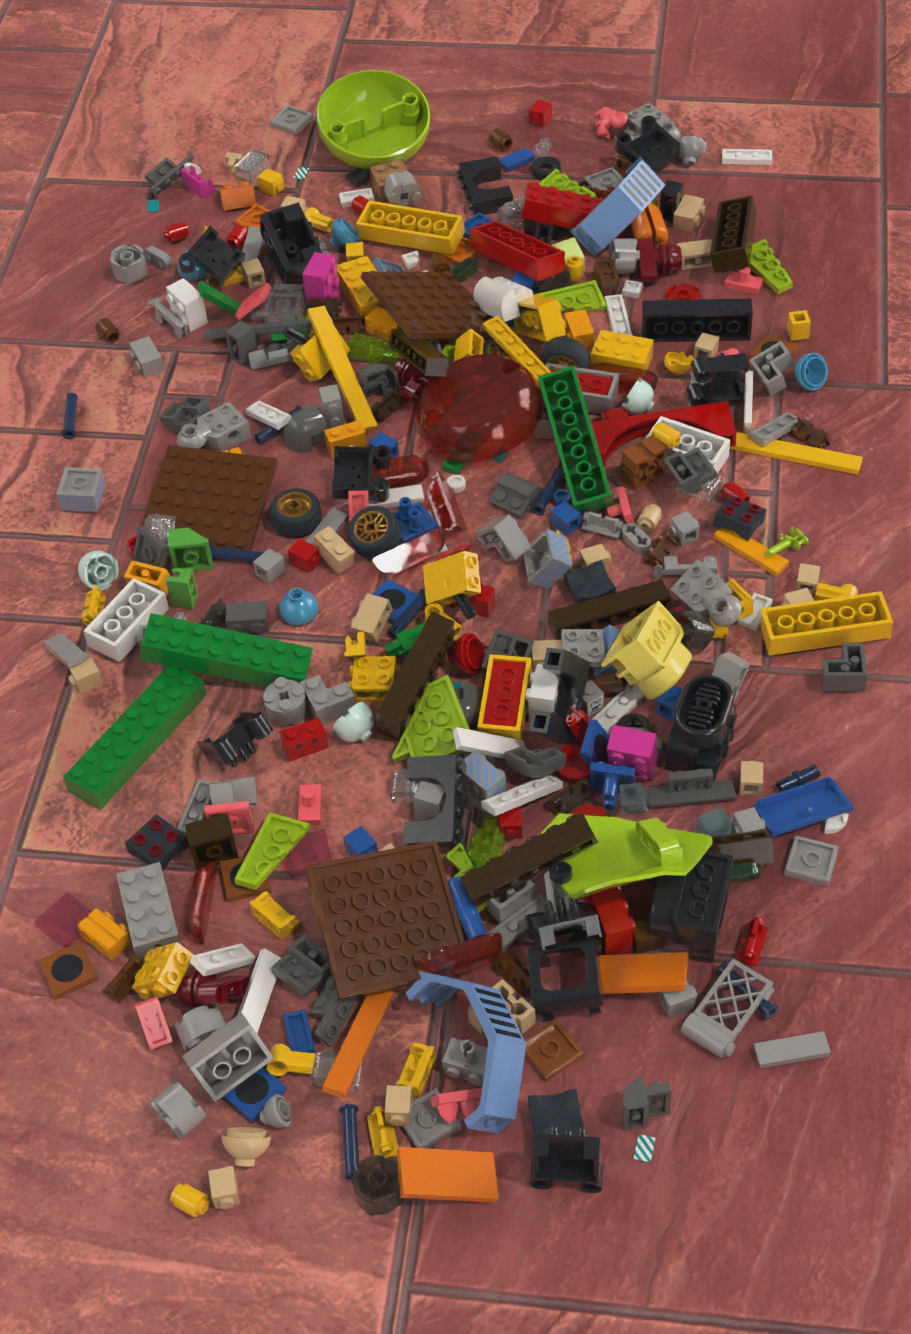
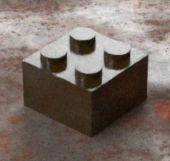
M228 813L184 824L196 870L219 865L221 861L239 858Z

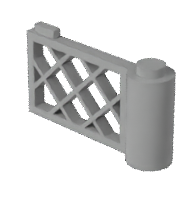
M733 958L694 1013L687 1017L681 1028V1034L721 1059L725 1056L729 1057L735 1049L736 1045L733 1042L762 1000L767 1002L775 991L772 988L773 982ZM735 967L743 972L744 979L731 981L729 974ZM758 981L765 985L760 992L751 993L749 983ZM746 984L748 994L734 996L732 986ZM729 987L731 997L718 999L716 993L718 989ZM749 999L750 1008L738 1011L736 1001ZM733 1002L735 1012L721 1014L719 1004ZM716 1005L718 1015L707 1016L702 1011L706 1006ZM736 1017L738 1024L733 1031L724 1026L723 1019Z

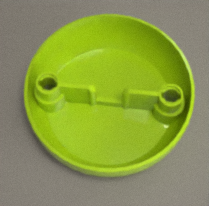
M365 70L339 78L324 91L317 106V126L324 145L336 158L352 167L370 170L371 166L389 163L394 160H402L405 163L420 150L427 139L430 128V108L421 90L408 79L391 72Z

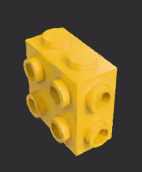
M396 656L354 657V665H350V677H353V679L349 681L348 685L355 696V702H383L400 671V665H396Z
M178 942L149 950L145 955V962L142 968L135 975L132 989L138 992V995L144 1000L156 996L161 998L175 994L193 954Z

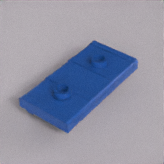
M830 776L758 799L757 804L753 805L759 817L764 819L767 830L772 838L853 811V804Z

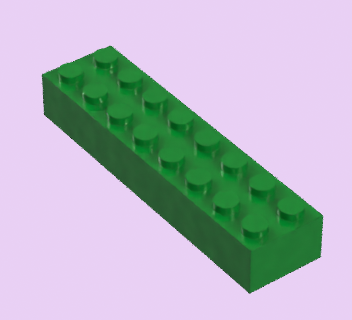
M574 365L538 376L574 508L581 515H584L585 512H594L615 505Z
M151 613L141 643L140 660L268 687L279 677L294 680L299 684L301 681L306 680L313 648Z
M167 666L63 776L68 792L101 810L204 699L207 693L203 679L184 669Z

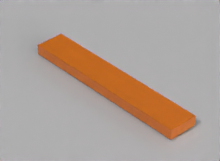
M386 990L367 994L323 1084L322 1092L343 1099L346 1098L390 1005L393 991Z

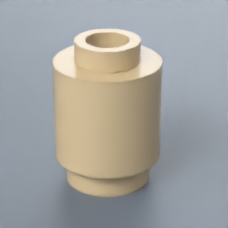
M650 504L643 509L637 520V525L644 532H652L656 528L662 517L660 507Z

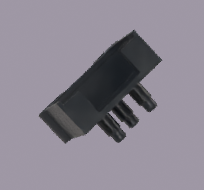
M650 115L642 118L641 135L631 141L630 134L626 132H621L616 137L615 149L618 154L625 156L632 164L641 157L653 171H656L679 155L680 143Z
M210 225L187 253H183L179 257V268L184 273H191L196 262L211 274L207 278L206 284L209 285L212 282H216L219 286L215 289L221 291L223 284L245 260L246 253H243L238 248L234 250L218 237V232ZM188 260L191 262V264L189 266H185L182 262Z
M719 353L718 357H698L691 361L690 366L695 380L699 382L689 385L686 389L691 406L744 399L741 376L742 371L747 373L748 368H750L745 353L733 355Z
M385 445L377 447L334 446L333 499H349L348 491L368 490L369 500H375L380 503L387 501L390 496L389 482L385 478H377L372 482L373 465L380 470L390 467L391 451L389 447Z
M262 711L258 713L239 712L240 716L232 720L235 727L213 742L210 738L204 741H197L206 759L221 761L223 764L229 762L232 767L238 765L236 761L238 755L244 761H247L250 758L247 750L251 754L257 751L252 740L255 738L260 740L273 732V728Z
M559 896L556 897L557 913H555L552 902L550 900L545 901V912H536L525 916L530 940H535L541 949L545 950V946L556 944L555 937L586 930L587 936L598 935L602 937L598 914L590 907V902H578L577 899L569 897L570 910H566L563 897Z
M552 1126L549 1134L534 1133L530 1171V1186L539 1190L550 1189L552 1187V1180L580 1182V1190L586 1193H599L602 1191L604 1166L600 1162V1137H587L585 1128H579L577 1136H572L570 1130H566L564 1135H559L557 1126Z

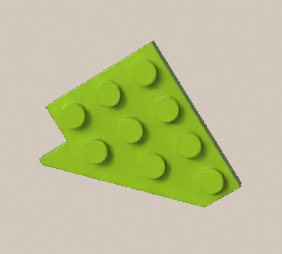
M448 675L428 684L392 756L395 763L410 756L458 755L465 752L457 750L452 731L456 727L469 730L470 728Z

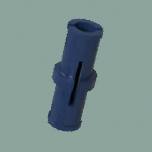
M815 764L801 771L796 770L789 777L777 781L776 787L778 791L783 792L804 785L808 781L820 777V770Z

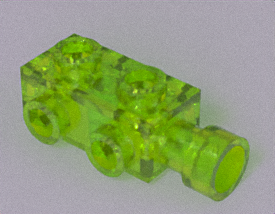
M355 332L346 343L350 348L348 354L354 359L360 357L369 363H380L382 359H385L387 362L395 364L399 358V354L392 348L388 349L387 342L382 339Z
M485 816L482 819L481 828H477V834H472L473 848H470L469 856L470 861L474 862L475 868L481 867L492 857L498 858L503 855L501 846L505 844L504 833H500V822L496 816Z

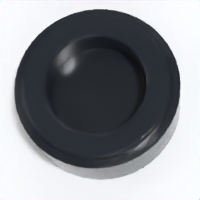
M562 861L553 863L549 868L550 880L556 884L569 882L572 879L571 865Z

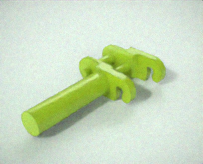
M791 527L789 529L791 536L785 535L783 537V533H780L778 535L780 543L766 550L765 554L770 558L790 546L795 550H799L800 545L808 544V538L799 529L794 530V527Z

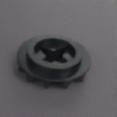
M637 713L626 714L617 723V726L632 727V724H634L635 727L645 728L649 732L651 730L649 720Z

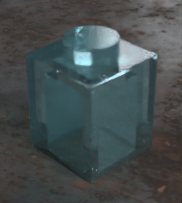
M641 782L620 785L621 807L627 814L649 812L648 793Z
M722 807L698 816L697 830L699 833L711 837L731 834L733 820L728 813L724 812Z

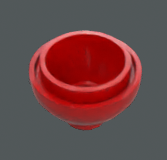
M473 633L461 635L455 641L452 651L447 652L449 663L455 664L460 671L466 674L479 673L485 658L484 647L480 639Z

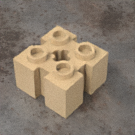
M503 979L492 987L500 990L521 1035L536 1023L535 1009L522 997L517 1001L515 990ZM472 1005L468 1007L469 1023L482 1034L484 1030Z

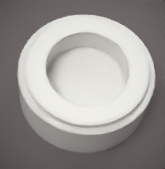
M452 475L446 481L447 489L452 493L462 492L466 487L465 478L461 475Z

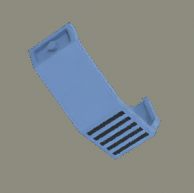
M641 157L626 169L625 173L628 175L583 221L571 230V233L593 257L600 253L610 243L611 239H615L665 186L661 178Z
M418 971L421 979L416 981L406 992L409 1000L413 1001L416 998L420 999L423 1004L428 1005L432 1002L435 1003L436 1007H441L456 992L463 990L472 1005L488 1039V1048L480 1105L464 1121L468 1129L499 1134L516 1118L526 1043L500 990Z

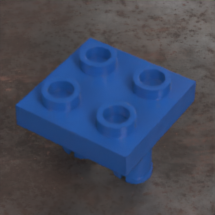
M402 497L399 500L400 510L393 514L400 524L401 541L405 546L439 530L438 523L420 502L411 504L409 497Z
M591 762V789L603 791L604 809H615L618 793L634 795L635 768L623 764L616 766L609 765L606 762Z

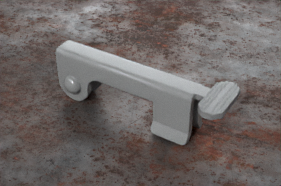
M157 297L148 301V306L155 305L156 321L160 324L163 323V318L173 326L174 333L178 339H181L182 335L184 337L187 336L186 325L160 303L162 298Z
M665 556L664 570H662L661 565H656L654 567V578L660 580L662 575H683L692 564H678L677 556ZM713 556L705 557L703 564L717 574L716 558Z

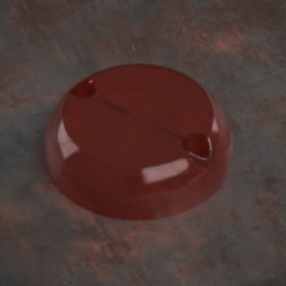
M473 355L450 363L446 377L433 376L428 381L417 403L415 422L424 446L434 456L449 462L474 463L498 457L521 444L537 427L543 414L544 401L536 378L519 362L502 355Z

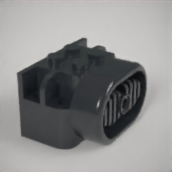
M299 202L260 214V234L267 248L268 261L275 274L281 279L283 284L303 282L302 274L314 252L322 253L319 247L318 237L313 234V226L311 222L307 221Z
M700 675L690 679L684 685L674 711V723L666 744L665 770L676 772L712 769L713 781L716 780L723 757L727 758L730 749L729 741L732 742L734 739V726L737 714H735L736 706L733 703V690L725 680L713 675Z
M707 851L685 876L663 875L657 877L649 911L648 932L652 935L672 939L680 945L689 946V953L694 954L695 948L709 950V962H714L731 886L734 856Z

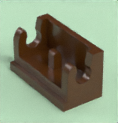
M612 259L595 260L592 276L596 280L602 296H606L608 289H612V295H615L620 280Z

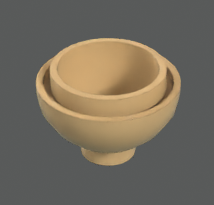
M231 1127L227 1128V1132L222 1133V1144L226 1151L235 1158V1165H255V1158L261 1156L270 1145L271 1135L266 1133V1129Z

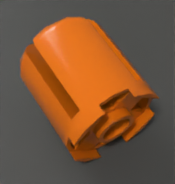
M650 202L629 224L633 239L652 237L654 248H659L661 243L664 246L666 245L668 231L659 206L657 207Z

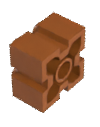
M654 435L642 439L637 447L635 445L627 447L622 451L623 466L621 467V479L634 491H637L646 486L649 480L654 482L665 476L666 465L663 459L667 456V447Z

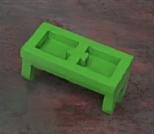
M193 568L172 569L173 574H180L178 577L170 576L166 579L172 607L193 610L198 597Z

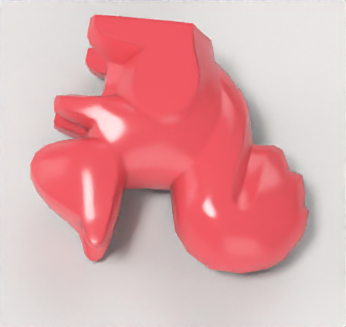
M608 107L600 109L594 114L595 118L600 119L595 124V127H599L596 132L597 136L610 139V129L612 127L621 129L627 123L628 117L626 113H618L616 110Z

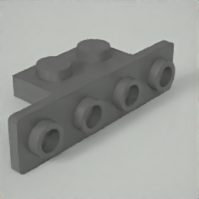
M190 154L177 166L166 157L145 175V179L153 186L149 189L147 198L151 199L153 196H158L161 189L167 188L174 178L178 179L181 176V169L184 167V164L192 163L194 156Z
M288 340L287 343H275L269 347L248 352L251 369L254 370L292 361L293 357L290 352L299 343Z
M712 769L668 773V786L646 788L649 808L736 799L733 780L713 781Z
M331 974L310 1012L316 1018H323L315 1031V1035L327 1046H333L359 998L358 996L338 1001Z

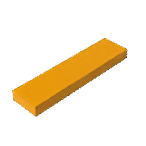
M720 528L714 533L715 540L776 577L789 566V560L779 554H775L770 558L767 557L765 552L769 548L752 538L747 541L736 532L726 528Z

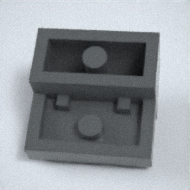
M699 447L684 455L679 451L663 459L668 470L686 493L702 491L701 485L718 477L716 470Z
M505 472L496 481L498 486L488 501L491 505L522 519L530 505L537 501L543 489L516 475Z
M303 935L288 947V954L272 966V973L303 997H307L316 988L322 990L326 985V980L331 975L326 951L306 935Z
M643 1078L632 1081L626 1087L623 1094L622 1107L623 1131L648 1127L649 1117L670 1114L671 1088L669 1082H654L649 1086H644Z

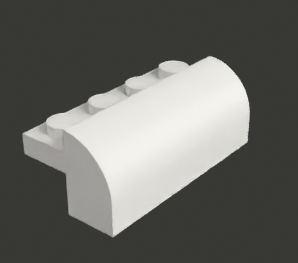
M483 277L478 281L474 289V301L479 304L480 309L493 317L499 316L504 322L520 316L517 302L533 297L531 289L503 277H496L494 279Z

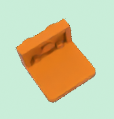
M247 180L239 181L238 185L234 186L231 183L222 184V188H219L224 211L256 204L253 185Z

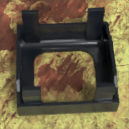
M595 938L545 946V950H542L540 946L528 948L530 993L535 1015L541 1014L543 1021H551L555 1019L553 1012L588 1007L590 1015L602 1013L600 1006L603 1005V988L598 945ZM582 950L586 962V982L582 986L554 991L545 990L541 984L540 968L551 966L548 955Z

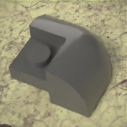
M372 364L358 369L356 372L365 398L381 393L384 397L387 392L390 391L392 393L396 388H398L397 392L400 391L398 374L387 364Z
M187 396V400L177 404L174 401L159 416V419L169 431L178 435L184 425L191 423L196 425L197 418L210 411L208 398Z
M315 404L292 414L294 417L287 426H284L286 446L294 452L313 451L312 445L325 440L324 430H327L326 423Z
M495 628L481 667L487 669L490 654L529 658L534 641Z
M463 682V688L454 689L469 728L473 730V727L478 724L483 689L476 684Z
M520 746L504 752L508 767L529 778H542L562 770L566 759L565 753L553 747L545 750L536 748L530 751Z

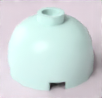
M639 378L626 397L625 403L623 402L621 406L623 410H627L628 415L631 416L643 414L645 411L649 412L655 403L652 401L654 396L652 387L646 381Z
M93 550L85 554L78 564L79 578L86 586L92 589L95 584L103 591L112 585L110 583L118 577L119 566L117 560L112 555L101 550Z
M361 701L348 710L349 713L345 717L342 715L332 727L336 735L346 742H357L360 739L365 741L372 735L370 730L374 726V716L370 708Z

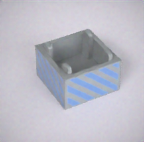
M65 467L56 493L60 510L98 512L106 487L102 469Z
M549 529L542 533L523 553L529 583L546 590L572 567L566 537Z
M474 751L465 758L467 770L464 774V784L466 787L464 797L489 816L491 813L481 809V801L505 792L506 776L504 771L498 770L490 764L484 755H479Z

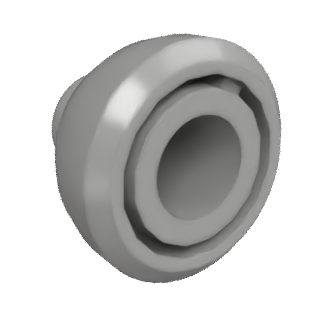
M275 1094L267 1100L264 1109L260 1111L262 1123L264 1125L270 1124L276 1128L288 1127L291 1124L292 1111L289 1103L283 1096Z

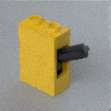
M290 326L285 328L283 331L284 336L299 343L290 354L294 362L302 370L305 378L309 382L321 379L331 367L315 330L307 336ZM335 328L337 335L341 341V344L344 348V351L347 354L350 351V348Z
M462 551L423 565L426 604L435 603L442 607L456 602L466 619L474 618L476 611L468 597L481 593L478 555Z

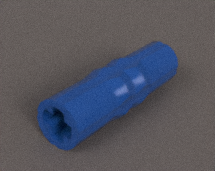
M461 876L454 877L448 880V884L460 922L470 944L482 943L488 938V934L478 910L472 902L460 878Z

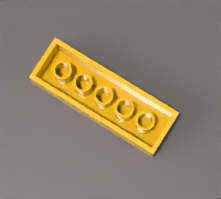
M368 201L356 222L360 239L450 255L454 254L465 233L463 217L460 215Z
M882 591L762 608L759 619V627L769 656L839 646L842 643H859L887 639L891 637L893 620Z

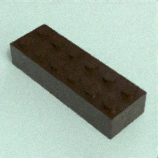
M753 195L719 202L710 250V258L715 273H725L734 269L741 270L750 266L757 218Z
M431 612L377 711V732L400 741L428 684L437 679L438 673L436 672L438 668L444 666L447 651H452L455 643L453 638L456 634L453 620Z

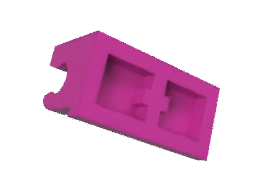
M190 165V173L187 172L185 167L181 169L183 184L201 198L216 191L213 181L209 178L205 181L197 175L192 165Z

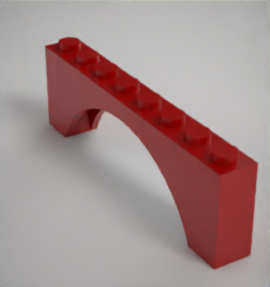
M727 401L591 422L604 466L609 457L620 446L636 437L649 434L660 416L730 440V447L736 446L737 432Z

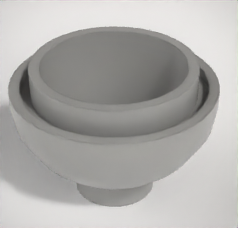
M682 136L677 139L680 143L678 156L683 159L682 163L684 165H695L696 160L701 158L706 152L707 143L700 137Z

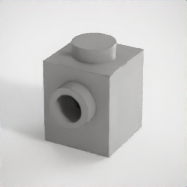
M688 511L671 518L670 535L674 536L681 546L699 540L700 526L697 519L692 517Z
M754 807L733 813V834L767 829L764 819L759 817Z

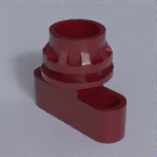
M652 237L637 239L636 250L640 251V260L638 261L640 264V282H657V271L659 270L664 275L666 270L667 273H672L675 270L682 269L680 246L666 244L664 247V244L661 243L659 248H654Z
M404 358L400 359L394 367L399 377V384L403 386V398L415 404L421 403L445 378V376H425Z
M194 971L190 975L183 976L178 987V998L182 1005L190 1006L192 1009L205 1005L208 1006V1009H213V1005L228 1003L226 999L244 998L250 978L248 976L217 978L215 974L203 976L199 971Z

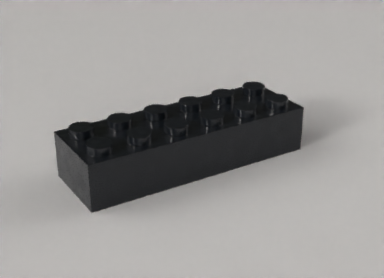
M752 299L642 301V338L652 339L654 342H697L700 335L706 333L719 337V341H750L753 317Z

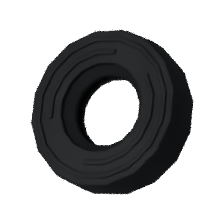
M539 157L532 163V175L538 180L545 179L555 169H558L561 173V164L554 157ZM542 167H551L552 169H550V170H542V169H540V168H542Z

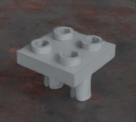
M603 629L561 630L562 649L591 662L590 667H602L601 663L605 658Z

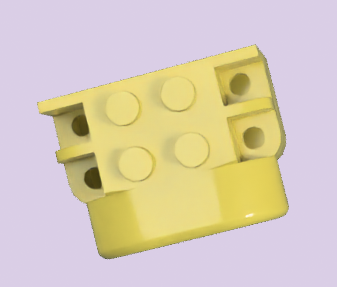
M657 601L622 627L601 666L604 668L611 663L618 670L616 676L619 679L624 677L630 685L634 684L647 699L653 700L666 693L680 680L691 661L692 655L680 642L684 635L681 625Z

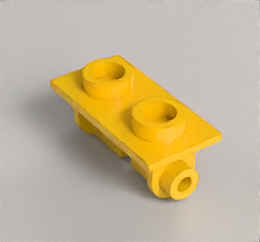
M95 584L93 589L85 596L84 607L86 609L83 610L81 618L85 626H88L104 610L106 596Z
M376 1106L373 1108L372 1114L367 1115L375 1160L377 1161L397 1156L398 1144L394 1125L386 1123L385 1110L382 1106Z

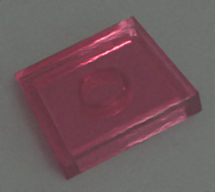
M325 829L307 833L286 856L291 879L305 876L304 868L306 865L332 860Z
M66 892L37 918L34 923L60 946L67 948L81 937L77 926L92 911Z

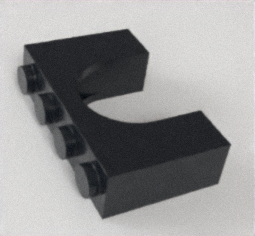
M497 156L458 163L457 179L458 181L460 180L461 189L464 190L465 200H468L469 210H472L474 215L479 212L487 215L514 209L513 194L509 186L494 189L477 187L485 182L502 180L501 165Z
M547 648L543 669L557 676L561 690L560 700L553 713L533 710L529 727L530 732L556 743L573 745L575 736L566 725V718L573 713L570 706L577 711L581 709L591 662L565 649Z
M457 754L408 757L407 779L415 784H419L421 781L441 783L446 792V802L442 811L431 820L404 822L403 844L410 846L437 841L438 847H448L461 843V839L464 836L462 817L465 814L463 796L466 792L464 774L467 770L465 759Z

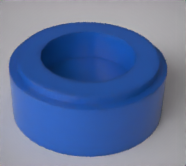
M559 489L554 492V505H560L564 501L569 504L572 503L570 491Z

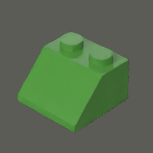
M190 528L168 530V545L174 569L193 568V571L214 569L208 539Z

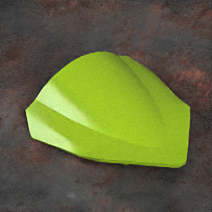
M559 813L541 834L545 833L550 826L566 822V819L573 814ZM584 815L598 843L563 861L571 865L572 879L560 885L570 898L578 899L609 888L663 875L685 876L707 852L713 843V839L706 834L667 828L666 823L661 822L657 817L635 822L619 817Z

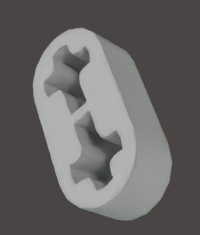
M149 246L143 251L148 262L163 270L172 265L171 257L154 246Z
M635 523L623 525V540L636 553L646 554L651 547L650 537Z

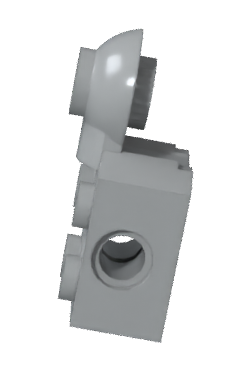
M650 103L626 114L628 119L623 127V132L630 134L632 139H636L641 135V120L644 116L648 115L653 116L656 122L676 140L681 137L675 123L669 121L670 118Z
M227 402L198 417L196 425L192 423L184 425L177 435L176 443L181 447L197 449L206 443L210 450L213 451L229 450L251 438L249 422L230 402Z
M699 559L692 564L671 588L678 597L703 619L709 617L718 626L726 627L732 625L741 615V602L732 595L733 590Z

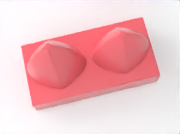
M482 1088L437 1094L430 1098L431 1106L437 1107L442 1118L449 1124H452L456 1118L459 1103L466 1118L479 1107Z

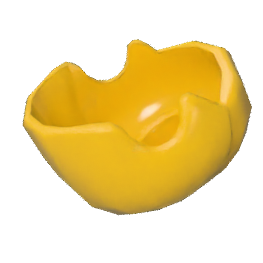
M684 351L680 353L668 352L664 358V365L671 373L683 375L690 370L693 356L686 357Z

